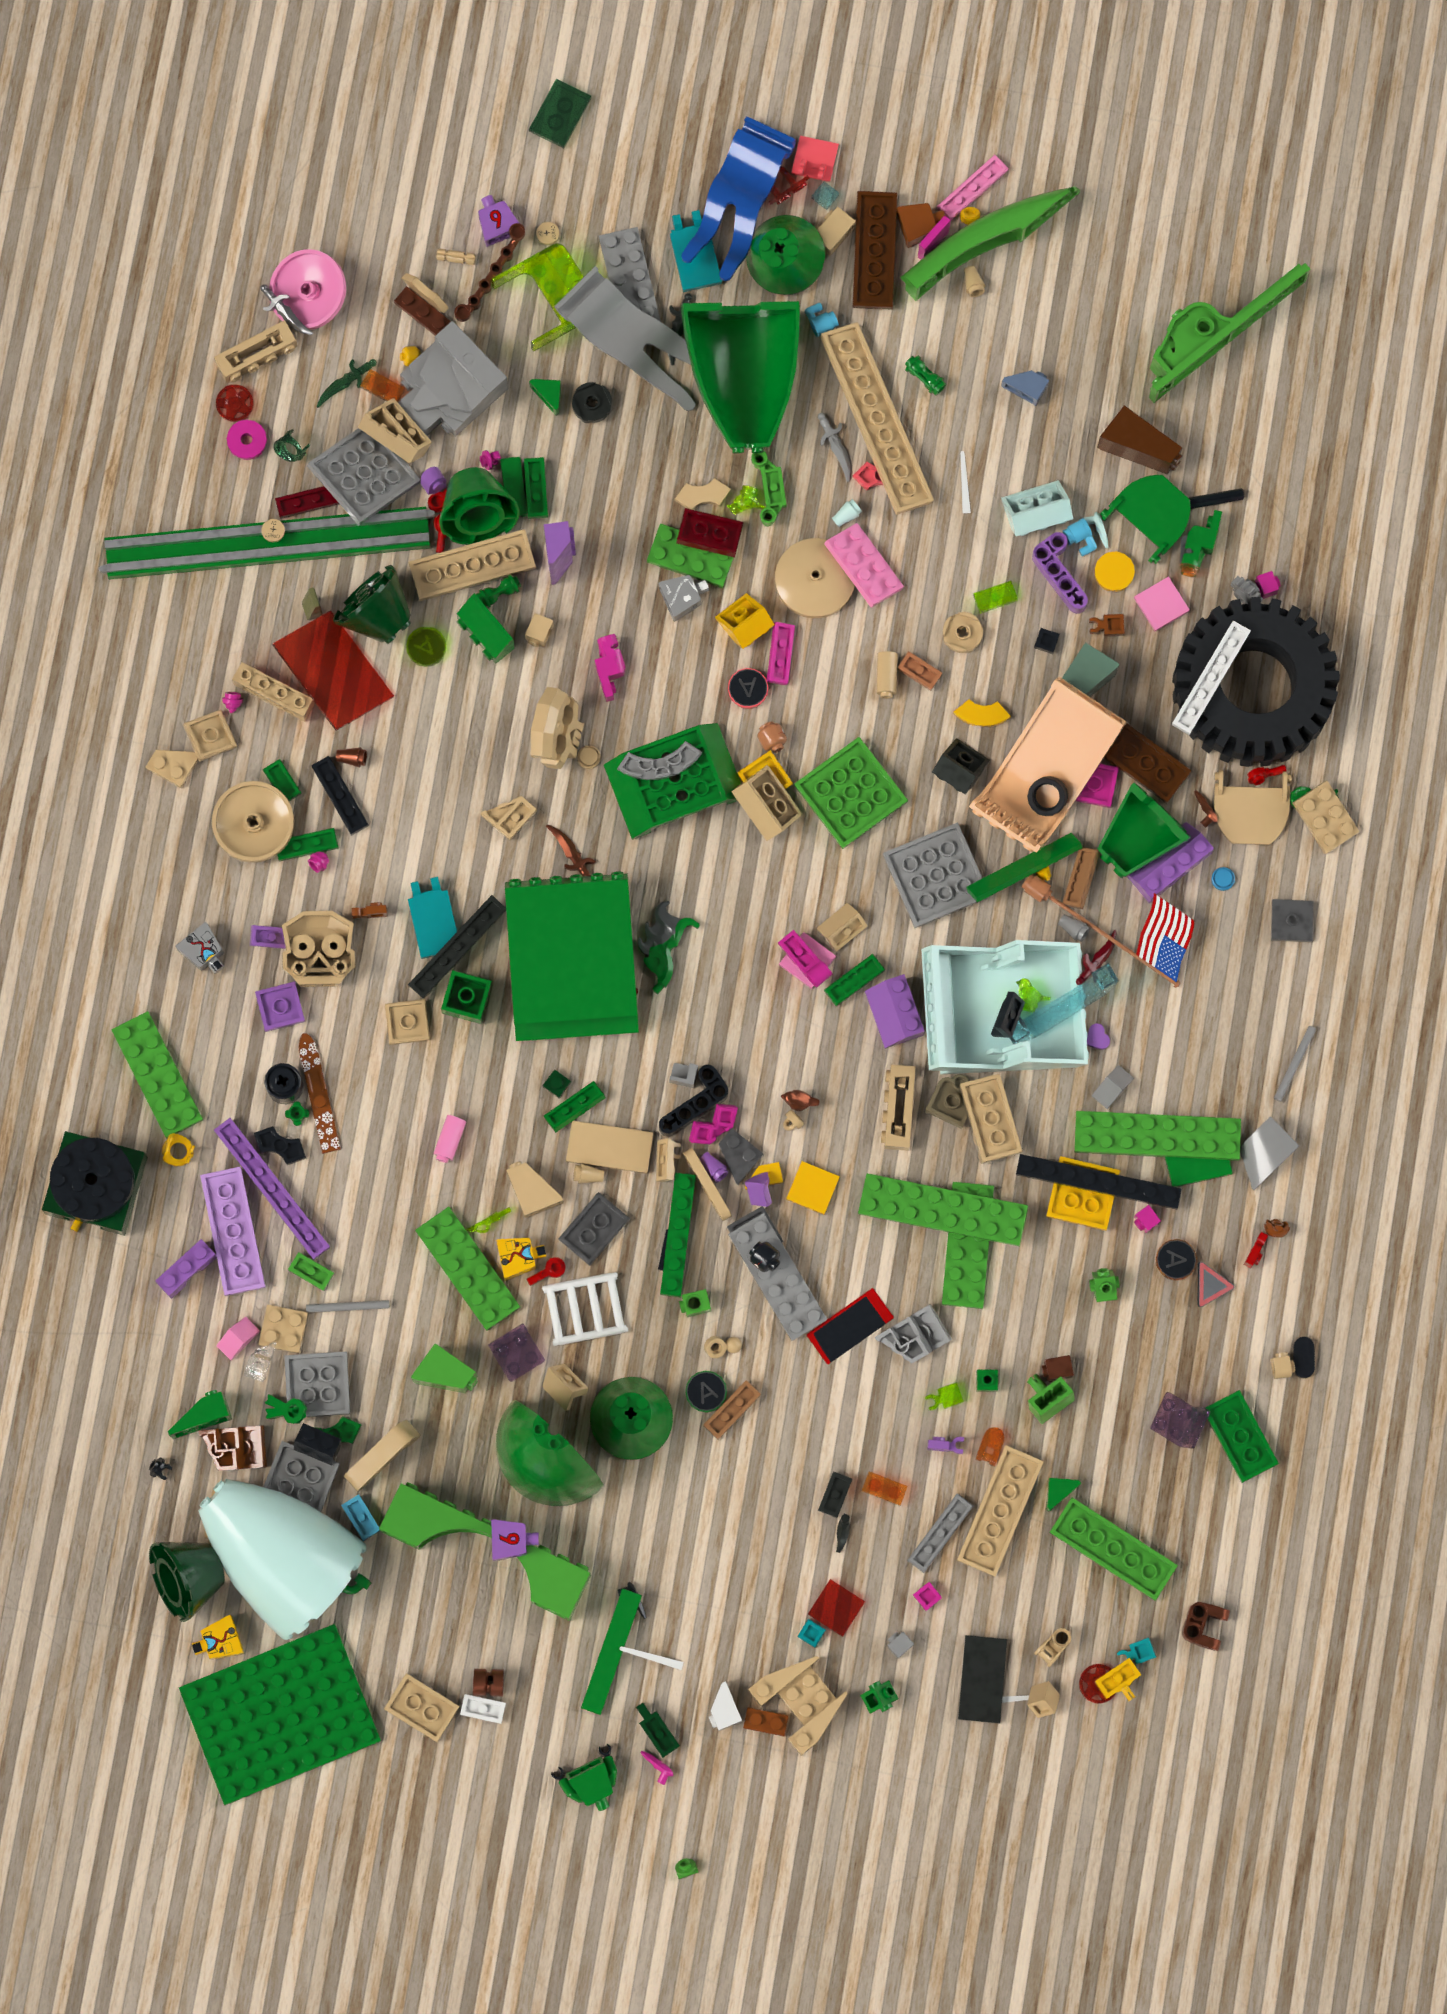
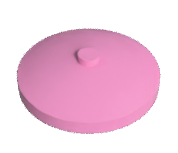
M306 249L290 254L279 263L271 277L269 288L276 296L289 295L290 299H284L282 303L289 306L299 321L309 330L326 325L338 314L346 295V280L341 267L332 257L318 250ZM274 309V312L279 317V319L284 321L283 317L277 314V310Z

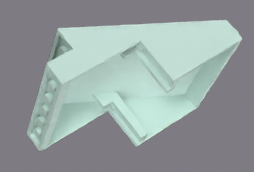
M1015 940L997 948L930 945L921 949L929 1070L940 1071V1075L1077 1068L1088 1064V1034L1085 1024L1086 1011L1084 1009L1085 992L1083 984H1076V979L1083 972L1080 943ZM1008 992H1015L1025 1001L1013 1036L1012 1038L993 1037L991 1032L1002 1003Z

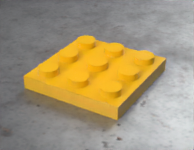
M1062 1156L1059 1157L1058 1161L1111 1174H1120V1170ZM1053 1183L1046 1217L1107 1231L1114 1196Z

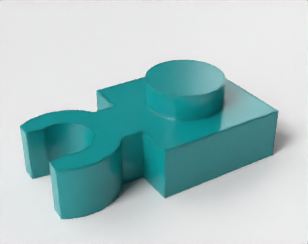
M1149 1637L1129 1644L1131 1651L1120 1650L1117 1653V1656L1125 1654L1127 1659H1134L1136 1665L1157 1657Z

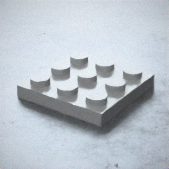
M347 1351L284 1355L287 1402L293 1398L302 1400L307 1407L306 1417L350 1414Z
M281 1441L263 1487L307 1503L321 1512L340 1463L334 1461L331 1466L294 1450V1445Z

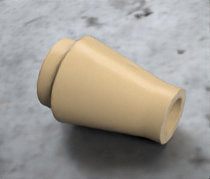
M975 266L966 267L964 269L966 292L970 297H978L985 292V284L976 271Z
M582 1163L575 1165L573 1181H577L578 1184L603 1182L604 1170H599Z

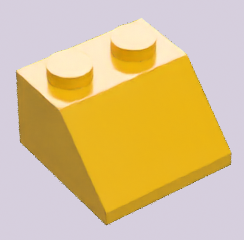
M747 593L715 616V619L742 649L751 645L754 640L767 633L775 625L766 609Z

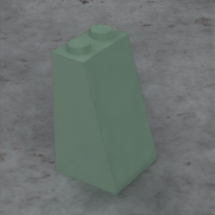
M1085 642L1062 679L1091 697L1116 676L1120 664Z

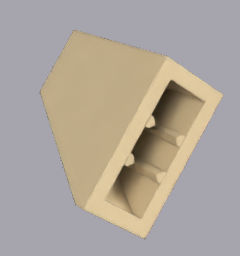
M521 1161L513 1163L509 1166L510 1169H507V1174L525 1218L563 1204L562 1196L526 1162L521 1164Z

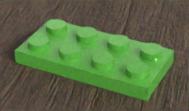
M660 524L648 555L647 563L685 576L690 575L691 578L700 581L705 580L706 583L723 588L734 557L676 544L679 530Z

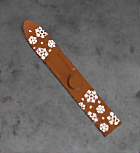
M303 1033L299 1040V1053L322 1154L341 1150L319 1053L311 1036Z

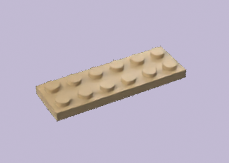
M525 529L408 562L419 601L505 578L509 574L515 575L536 569Z
M1005 1445L957 1559L958 1562L996 1577L1044 1461Z

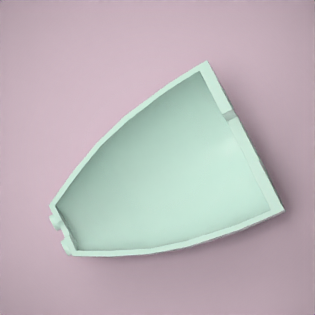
M230 1479L221 1480L213 1489L215 1494L211 1498L207 1496L199 1505L201 1508L198 1512L208 1539L234 1587L278 1636L284 1640L291 1639L292 1633L296 1632L299 1634L309 1626L308 1621L314 1618L318 1619L340 1595L351 1580V1571L358 1569L363 1558L360 1554L366 1551V1544L341 1524L307 1503L258 1485Z

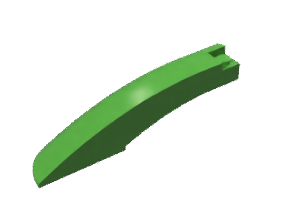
M1074 186L1035 195L1004 206L975 220L939 244L902 275L901 279L906 283L905 290L917 301L946 275L969 260L996 247L1017 240L1021 243L1078 195L1080 190Z

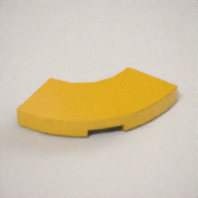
M968 699L953 712L960 720L972 726L992 727L1002 724L1011 718L998 701L992 705L982 706Z

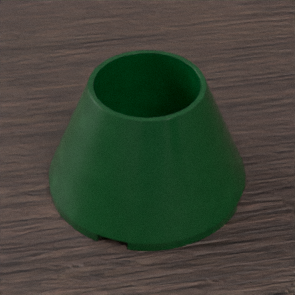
M156 1542L150 1546L149 1563H154L156 1572L152 1576L164 1604L174 1617L178 1615L181 1618V1622L190 1620L225 1582L224 1570L217 1553L210 1544L201 1542Z

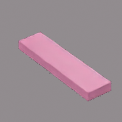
M994 155L937 206V209L939 211L943 210L945 216L951 221L954 220L962 209L973 203L1001 178L1009 168Z

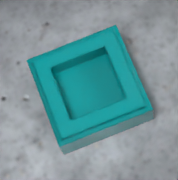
M808 1619L797 1637L815 1648L826 1629Z

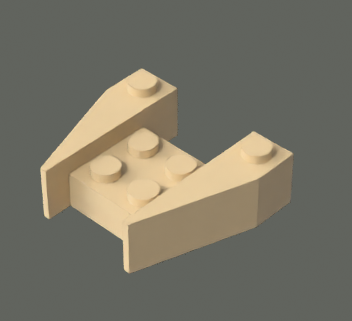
M818 1656L765 1675L748 1689L749 1693L761 1707L778 1694L802 1723L803 1727L788 1738V1741L800 1756L819 1741L848 1694L845 1691L836 1699L810 1667L819 1660Z

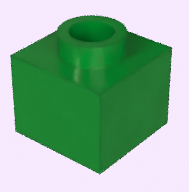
M977 1369L976 1392H997L998 1370ZM989 1376L991 1383H985L984 1377Z

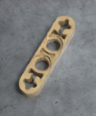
M693 1148L683 1152L687 1163L696 1175L697 1180L721 1220L725 1221L732 1217Z

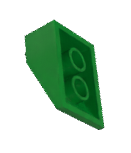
M217 1390L205 1393L206 1397L201 1398L168 1430L169 1436L172 1439H176L232 1420L224 1394L217 1392Z

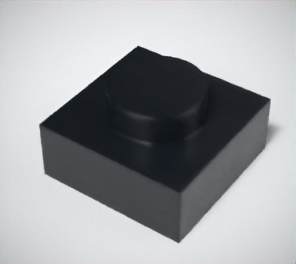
M1040 628L1034 648L1053 654L1060 634Z

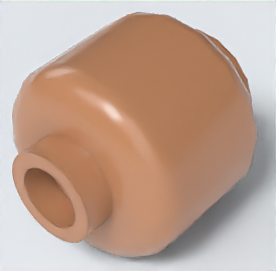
M771 721L759 728L760 731L757 737L765 751L771 750L773 753H777L784 748L783 745L786 743L787 737L780 724Z

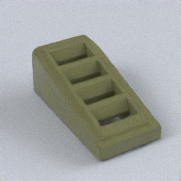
M313 587L309 588L302 601V606L307 620L322 617L323 614L315 589Z

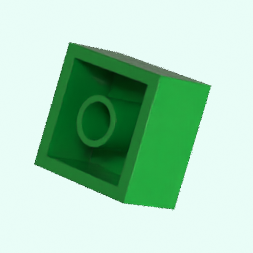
M452 970L441 1007L442 1014L482 1024L493 986L492 981Z

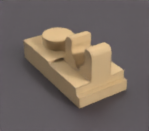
M670 1138L657 1141V1182L674 1180V1160L680 1158V1155L674 1154V1148L681 1147V1144L671 1141Z

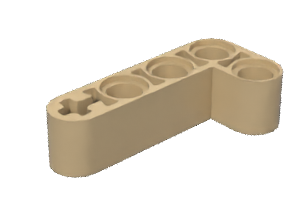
M408 1420L398 1423L344 1477L359 1492L400 1452L411 1446L421 1435Z

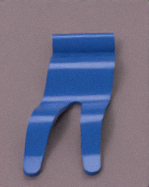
M747 116L744 119L745 123L742 130L738 129L735 133L725 162L710 186L701 225L681 255L685 263H691L715 236L727 205L733 204L736 207L733 239L730 250L719 272L720 279L723 281H729L737 268L745 260L752 244L759 211L776 182L783 160L790 157L796 144L794 138Z

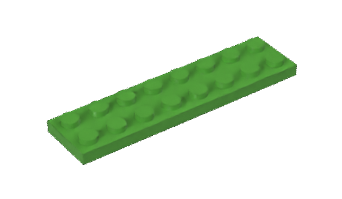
M1076 1111L1074 1153L1239 1161L1241 1119Z
M867 1173L858 1214L1020 1247L1028 1205Z

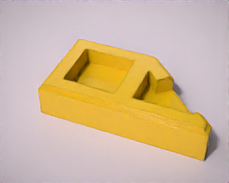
M779 1162L760 1165L751 1176L752 1178L758 1174L768 1172V1186L783 1183Z

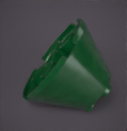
M392 565L386 566V571L383 573L379 571L374 573L343 602L346 606L341 612L337 610L333 617L335 624L379 642H386L387 644L396 638L395 634L400 629L403 631L411 624L409 621L411 614L396 569Z

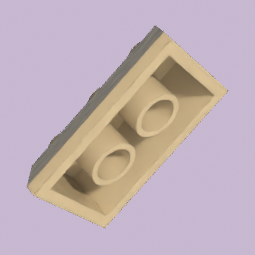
M768 765L731 791L766 841L783 832L803 815Z

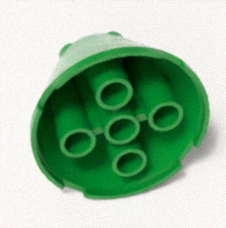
M780 215L766 220L756 228L750 250L746 256V262L751 276L763 289L775 294L793 295L806 290L818 279L823 270L826 252L820 233L811 223L798 216Z
M624 1377L607 1384L597 1394L590 1412V1426L596 1441L607 1453L625 1460H638L655 1453L667 1441L673 1424L672 1407L665 1393L656 1384L639 1377ZM633 1412L637 1416H633V1418L630 1420L628 1419L627 1414Z

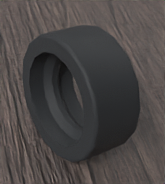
M1052 776L1042 777L1036 780L1029 788L1027 795L1028 803L1037 814L1053 816L1066 805L1068 799L1067 788L1058 778ZM1042 785H1053L1059 792V801L1052 808L1042 807L1036 800L1037 790Z

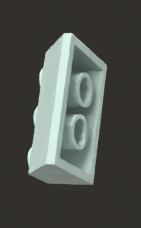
M1059 480L1001 498L1010 527L1015 536H1024L1029 532L1044 530L1049 526L1064 524L1073 519L1069 497Z

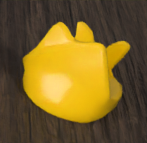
M172 1133L162 1146L163 1161L169 1165L183 1166L190 1162L194 1155L193 1150L195 1146H192L191 1141L186 1137ZM182 1143L186 1147L187 1153L184 1158L175 1159L172 1157L170 1149L173 1144Z

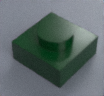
M554 1069L542 1086L554 1096L560 1098L571 1084V1081Z

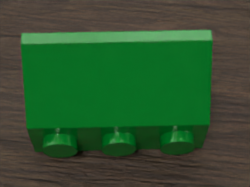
M474 593L456 613L458 619L456 622L463 631L467 629L471 634L469 636L476 646L480 645L484 649L482 653L489 661L493 660L495 663H498L515 649L513 638Z

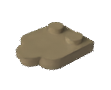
M957 1074L952 1078H942L938 1082L925 1112L962 1129L968 1113L959 1085L969 1082V1078L963 1074Z

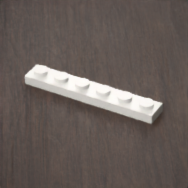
M1235 621L1231 623L1177 714L1172 726L1190 735L1251 630Z

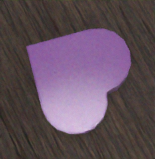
M1096 1023L1089 1028L1087 1046L1104 1050L1109 1046L1110 1039L1108 1035L1104 1034L1105 1030L1101 1024Z

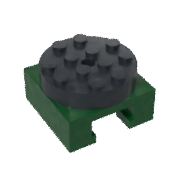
M65 1131L59 1153L51 1167L50 1183L42 1211L48 1216L67 1221L74 1219L100 1226L101 1230L125 1236L148 1159L145 1152L116 1145L105 1139L90 1138ZM95 1174L97 1182L93 1185L87 1184L86 1179Z

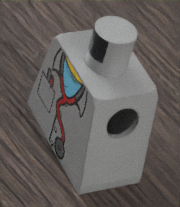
M206 922L175 946L179 953L201 971L209 966L216 974L224 968V965L218 959L224 952Z

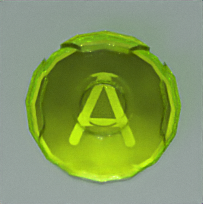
M425 626L412 631L408 636L406 644L407 654L411 661L423 667L434 666L439 663L445 656L447 649L442 633L436 628Z

